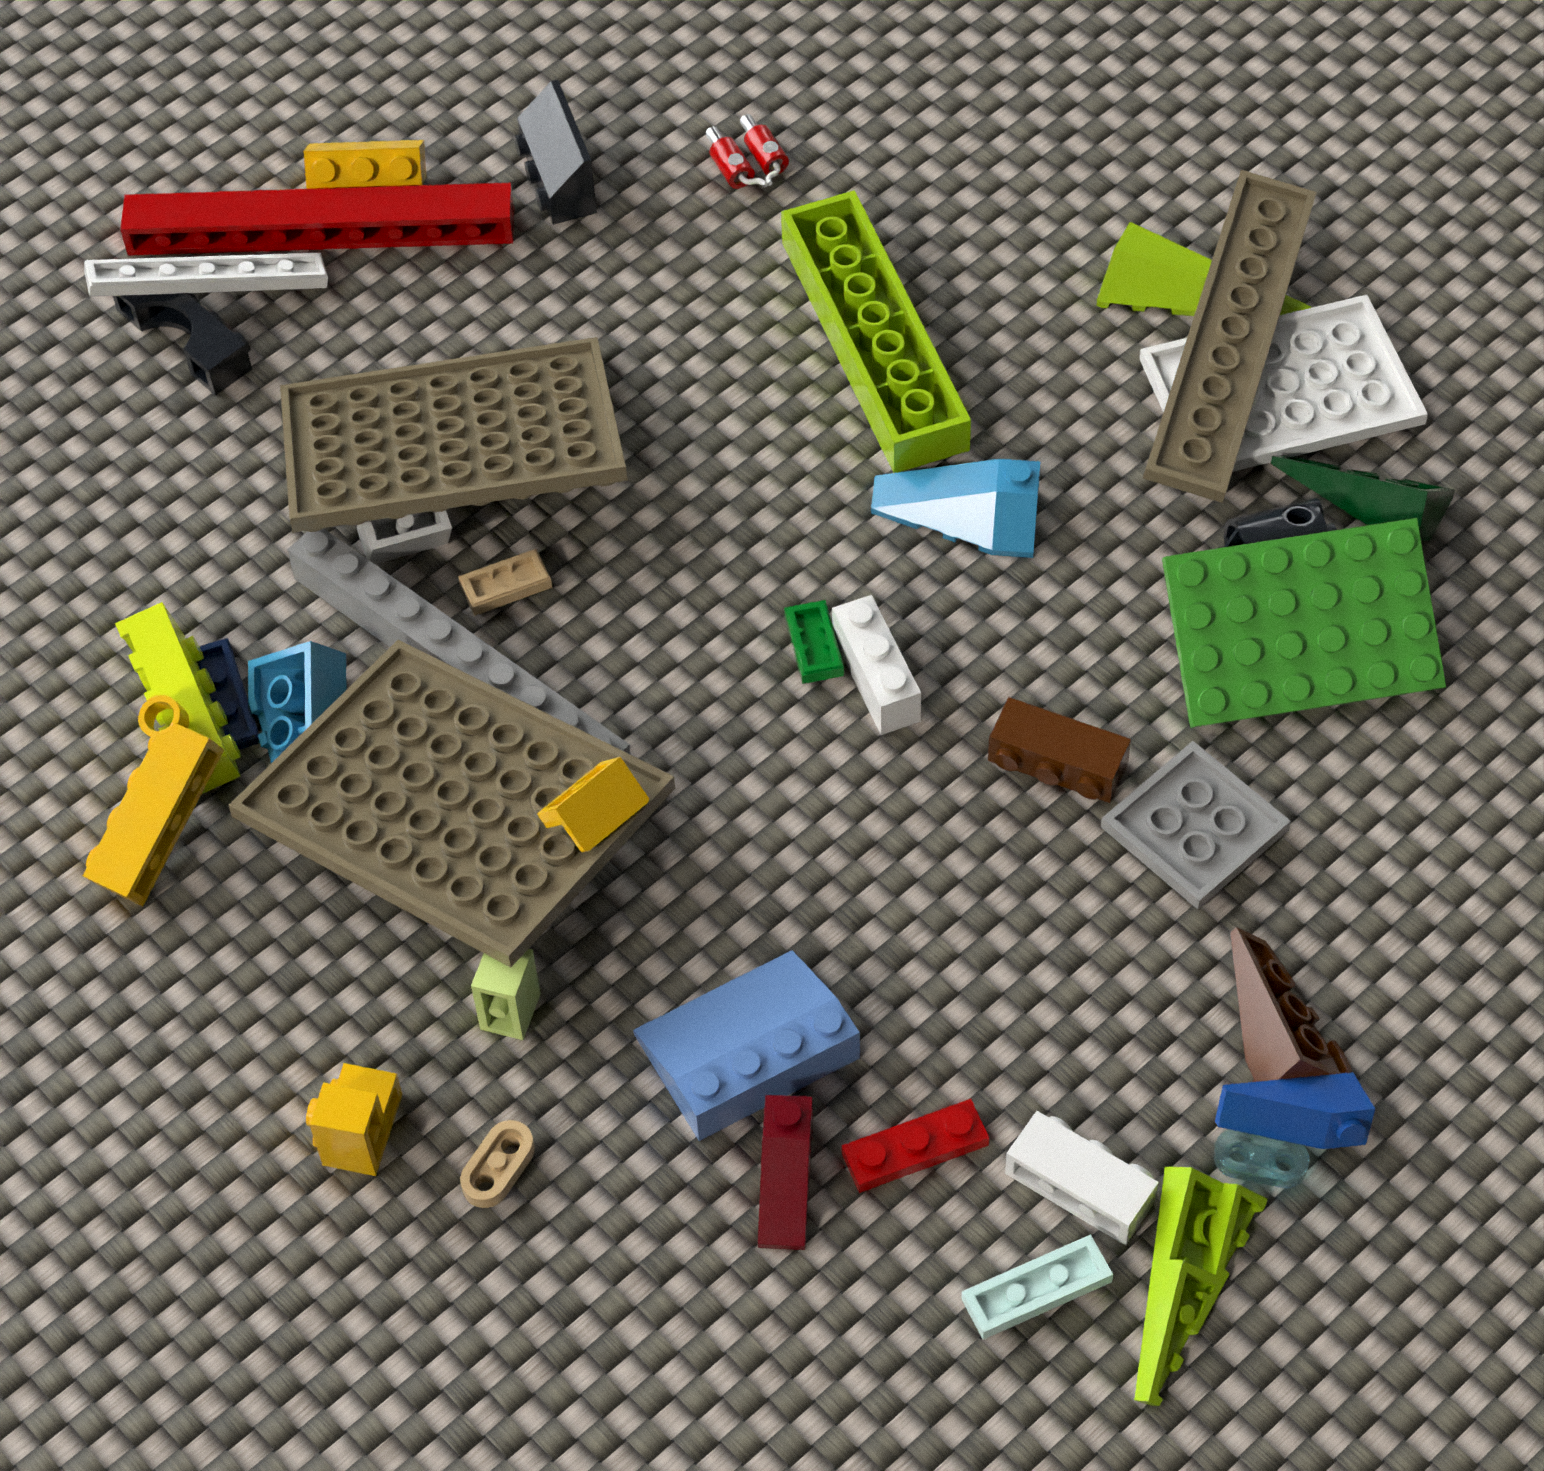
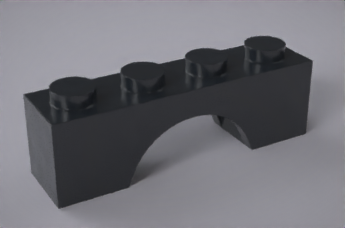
M193 293L113 296L117 311L140 331L156 327H172L188 333L190 339L183 349L190 374L215 396L252 370L248 354L251 349L244 336L237 331L234 333L230 331L215 311L210 310L208 312L200 305Z

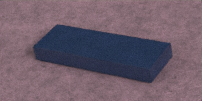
M225 638L199 646L204 659L197 661L199 669L206 668L216 689L215 692L209 694L211 701H218L228 720V724L222 727L225 736L231 734L239 750L260 744L259 733L250 710L229 639Z

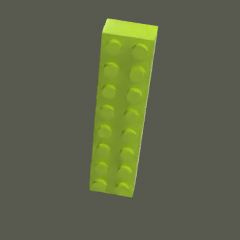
M855 190L781 211L782 244L893 473L902 472L970 451L971 419Z

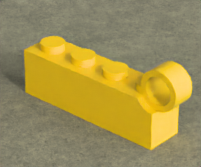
M165 695L151 697L142 705L139 711V726L150 737L148 752L140 767H137L131 773L127 783L128 790L120 805L110 813L106 825L107 830L99 845L95 846L89 853L86 860V870L82 875L93 883L142 907L224 752V749L210 738L188 729L189 715L185 708L171 697ZM165 709H173L174 717L170 726L162 731H155L154 721L156 716Z

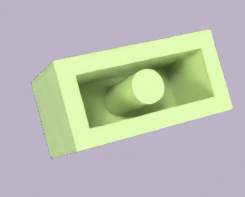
M528 949L511 968L484 953L471 984L480 1030L524 1040L541 994L533 950Z

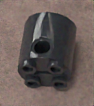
M1318 498L1228 519L1224 527V546L1218 548L1335 531L1337 528L1334 523L1326 524L1321 502Z

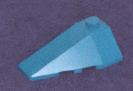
M993 459L876 475L874 478L871 513L915 529L924 526L943 533L942 538L952 542H956L958 538L979 545L978 551L990 555L1033 558L1040 461Z
M309 641L248 661V702L251 713L258 715L262 732L258 734L261 747L268 750L271 763L347 690L346 653Z

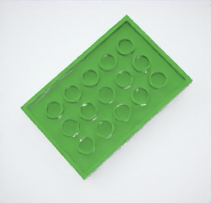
M1417 518L1171 555L1162 558L1190 728L1446 688Z

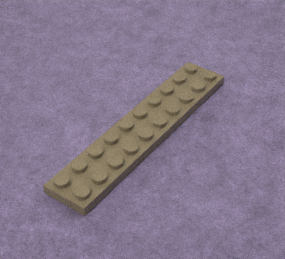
M1240 171L1143 479L1223 503L1317 192L1248 171Z

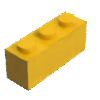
M424 140L312 143L303 151L306 189L423 185L427 178Z

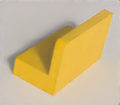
M616 757L600 762L539 811L537 815L546 828L562 825L581 852H588L649 802V797L622 758Z

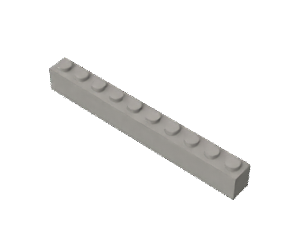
M324 528L316 532H306L287 549L295 580L387 646L391 647L397 640H400L631 755L630 744Z

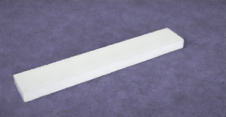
M321 253L86 260L84 262V273L90 297L327 288L328 282Z

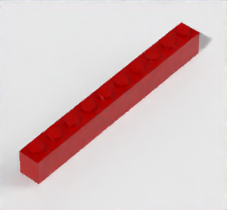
M511 182L125 194L120 231L128 256L513 244L515 208Z

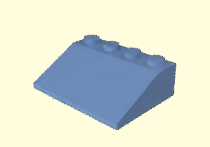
M793 950L633 1030L636 1039L698 1141L765 1107V1095L788 1096L860 1059V1032L837 997Z

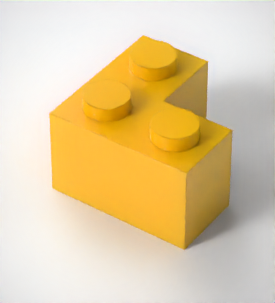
M343 1063L338 1079L333 1078L330 1083L323 1082L318 1099H311L306 1113V1125L310 1126L313 1135V1146L317 1147L323 1166L371 1176L377 1175L403 1095L397 1073Z

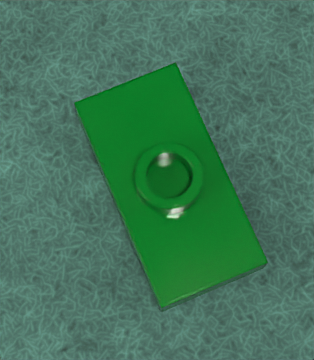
M826 600L785 607L784 616L802 684L843 677L844 666Z

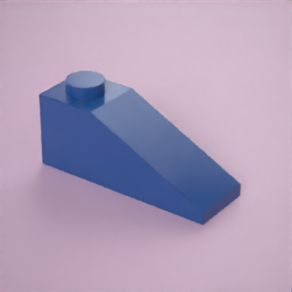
M1351 1072L1223 1085L1215 1122L1220 1128L1319 1149L1366 1145L1375 1107L1355 1074Z

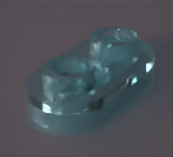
M1230 1129L1221 1133L1217 1138L1213 1155L1217 1168L1228 1177L1280 1188H1291L1300 1184L1306 1177L1310 1162L1309 1153L1304 1145ZM1239 1153L1244 1156L1245 1160L1237 1162L1232 1160L1229 1155ZM1280 1162H1285L1289 1164L1292 1169L1289 1171H1282L1276 1166V1164Z

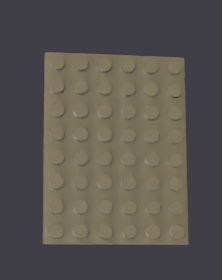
M597 337L280 385L289 519L292 533L301 531L316 532L333 526L346 524L360 525L366 521L384 518L399 519L416 513L429 511L443 512L449 508L468 505L483 506L493 501L513 498L527 499L538 494L551 492L566 493L577 488L596 485L610 486L616 482L628 481L626 464Z
M397 640L229 804L231 816L511 968L675 789L674 776L427 653ZM621 757L649 797V802L588 852H581L562 825L551 828L545 827L537 815L539 811L600 762Z

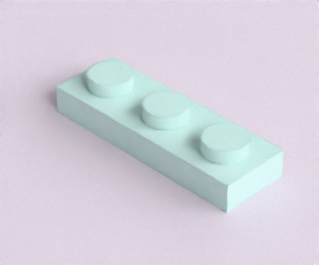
M1090 1234L962 1291L961 1299L984 1340L1112 1283L1113 1273Z

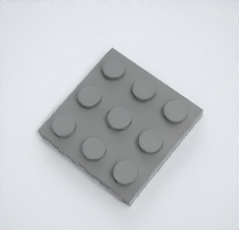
M1192 741L1103 816L1101 828L1196 909H1200L1289 831L1291 821Z

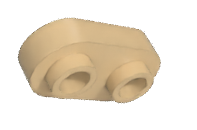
M514 1120L498 1123L490 1130L462 1170L460 1183L463 1195L470 1204L480 1208H489L499 1204L529 1164L534 1155L535 1147L532 1133L525 1124ZM511 1145L519 1147L518 1151L513 1154L503 1152L506 1147ZM484 1182H490L494 1184L493 1187L487 1191H481L478 1189L479 1185Z

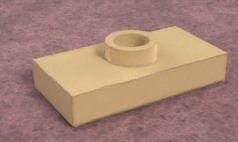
M537 549L458 576L460 587L474 616L552 588L551 578Z

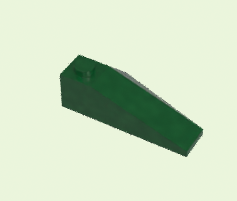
M1280 455L1272 456L1271 465L1366 525L1417 518L1421 541L1431 540L1455 492V489L1402 478V480L1386 478L1385 481L1379 480L1380 475L1374 472L1347 469V472L1341 471V466L1304 458Z

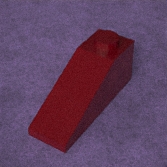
M765 1095L758 1248L805 1250L813 1134L812 1097Z

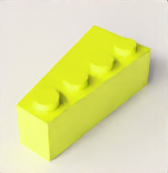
M163 602L115 623L120 637L125 640L133 652L128 656L134 671L138 673L141 682L147 690L144 693L146 700L157 695L171 697L187 711L189 715L188 729L210 738L224 749L202 794L240 777L241 775L235 760L241 758V754L232 735L228 734L225 736L222 727L228 724V720L218 701H211L209 694L215 692L216 689L206 668L199 669L197 661L204 659L194 636L185 637ZM165 709L156 716L157 722L162 726L158 728L159 731L166 729L172 723L174 717L173 709Z

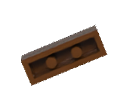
M1008 697L989 736L988 761L995 763L1004 770L1018 771L1036 777L1044 784L1059 785L1076 791L1087 799H1099L1111 803L1129 762L1131 739Z

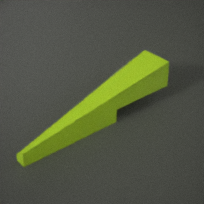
M1129 222L1113 250L1096 306L1108 308L1110 303L1132 305L1133 311L1144 312L1146 307L1171 309L1174 315L1194 316L1212 260ZM1285 295L1280 315L1309 309L1311 306Z
M1165 1167L1135 1401L1152 1406H1160L1163 1399L1158 1395L1170 1372L1180 1369L1184 1361L1180 1356L1184 1345L1190 1335L1199 1333L1230 1274L1225 1268L1236 1248L1245 1246L1250 1237L1246 1229L1255 1212H1262L1264 1210L1267 1198L1239 1184L1222 1183L1192 1167Z

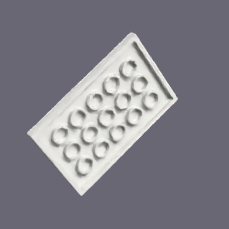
M1368 295L1279 316L1232 472L1270 463L1272 456L1294 457L1426 424L1428 413ZM1187 338L1140 350V362L1163 412Z

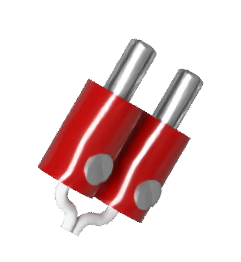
M746 114V116L744 115L740 119L741 125L747 132L744 136V143L764 174L767 175L766 181L761 178H754V169L733 138L723 137L715 126L712 129L711 127L707 129L706 136L712 144L709 151L710 156L733 189H740L752 184H760L764 188L767 185L770 186L773 183L771 179L781 174L789 165L788 156L766 125H757L750 114Z

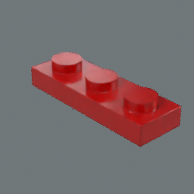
M968 1099L841 1145V1153L856 1188L861 1193L989 1146V1136L972 1099Z

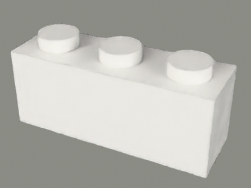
M869 595L833 607L832 626L839 651L880 734L883 735L921 722V691L873 596Z
M1036 1111L1006 1153V1175L1125 1246L1156 1201L1159 1182L1154 1180L1149 1171L1140 1165L1125 1163L1115 1157L1107 1146L1096 1140H1086L1074 1133L1065 1121L1055 1116L1047 1117Z

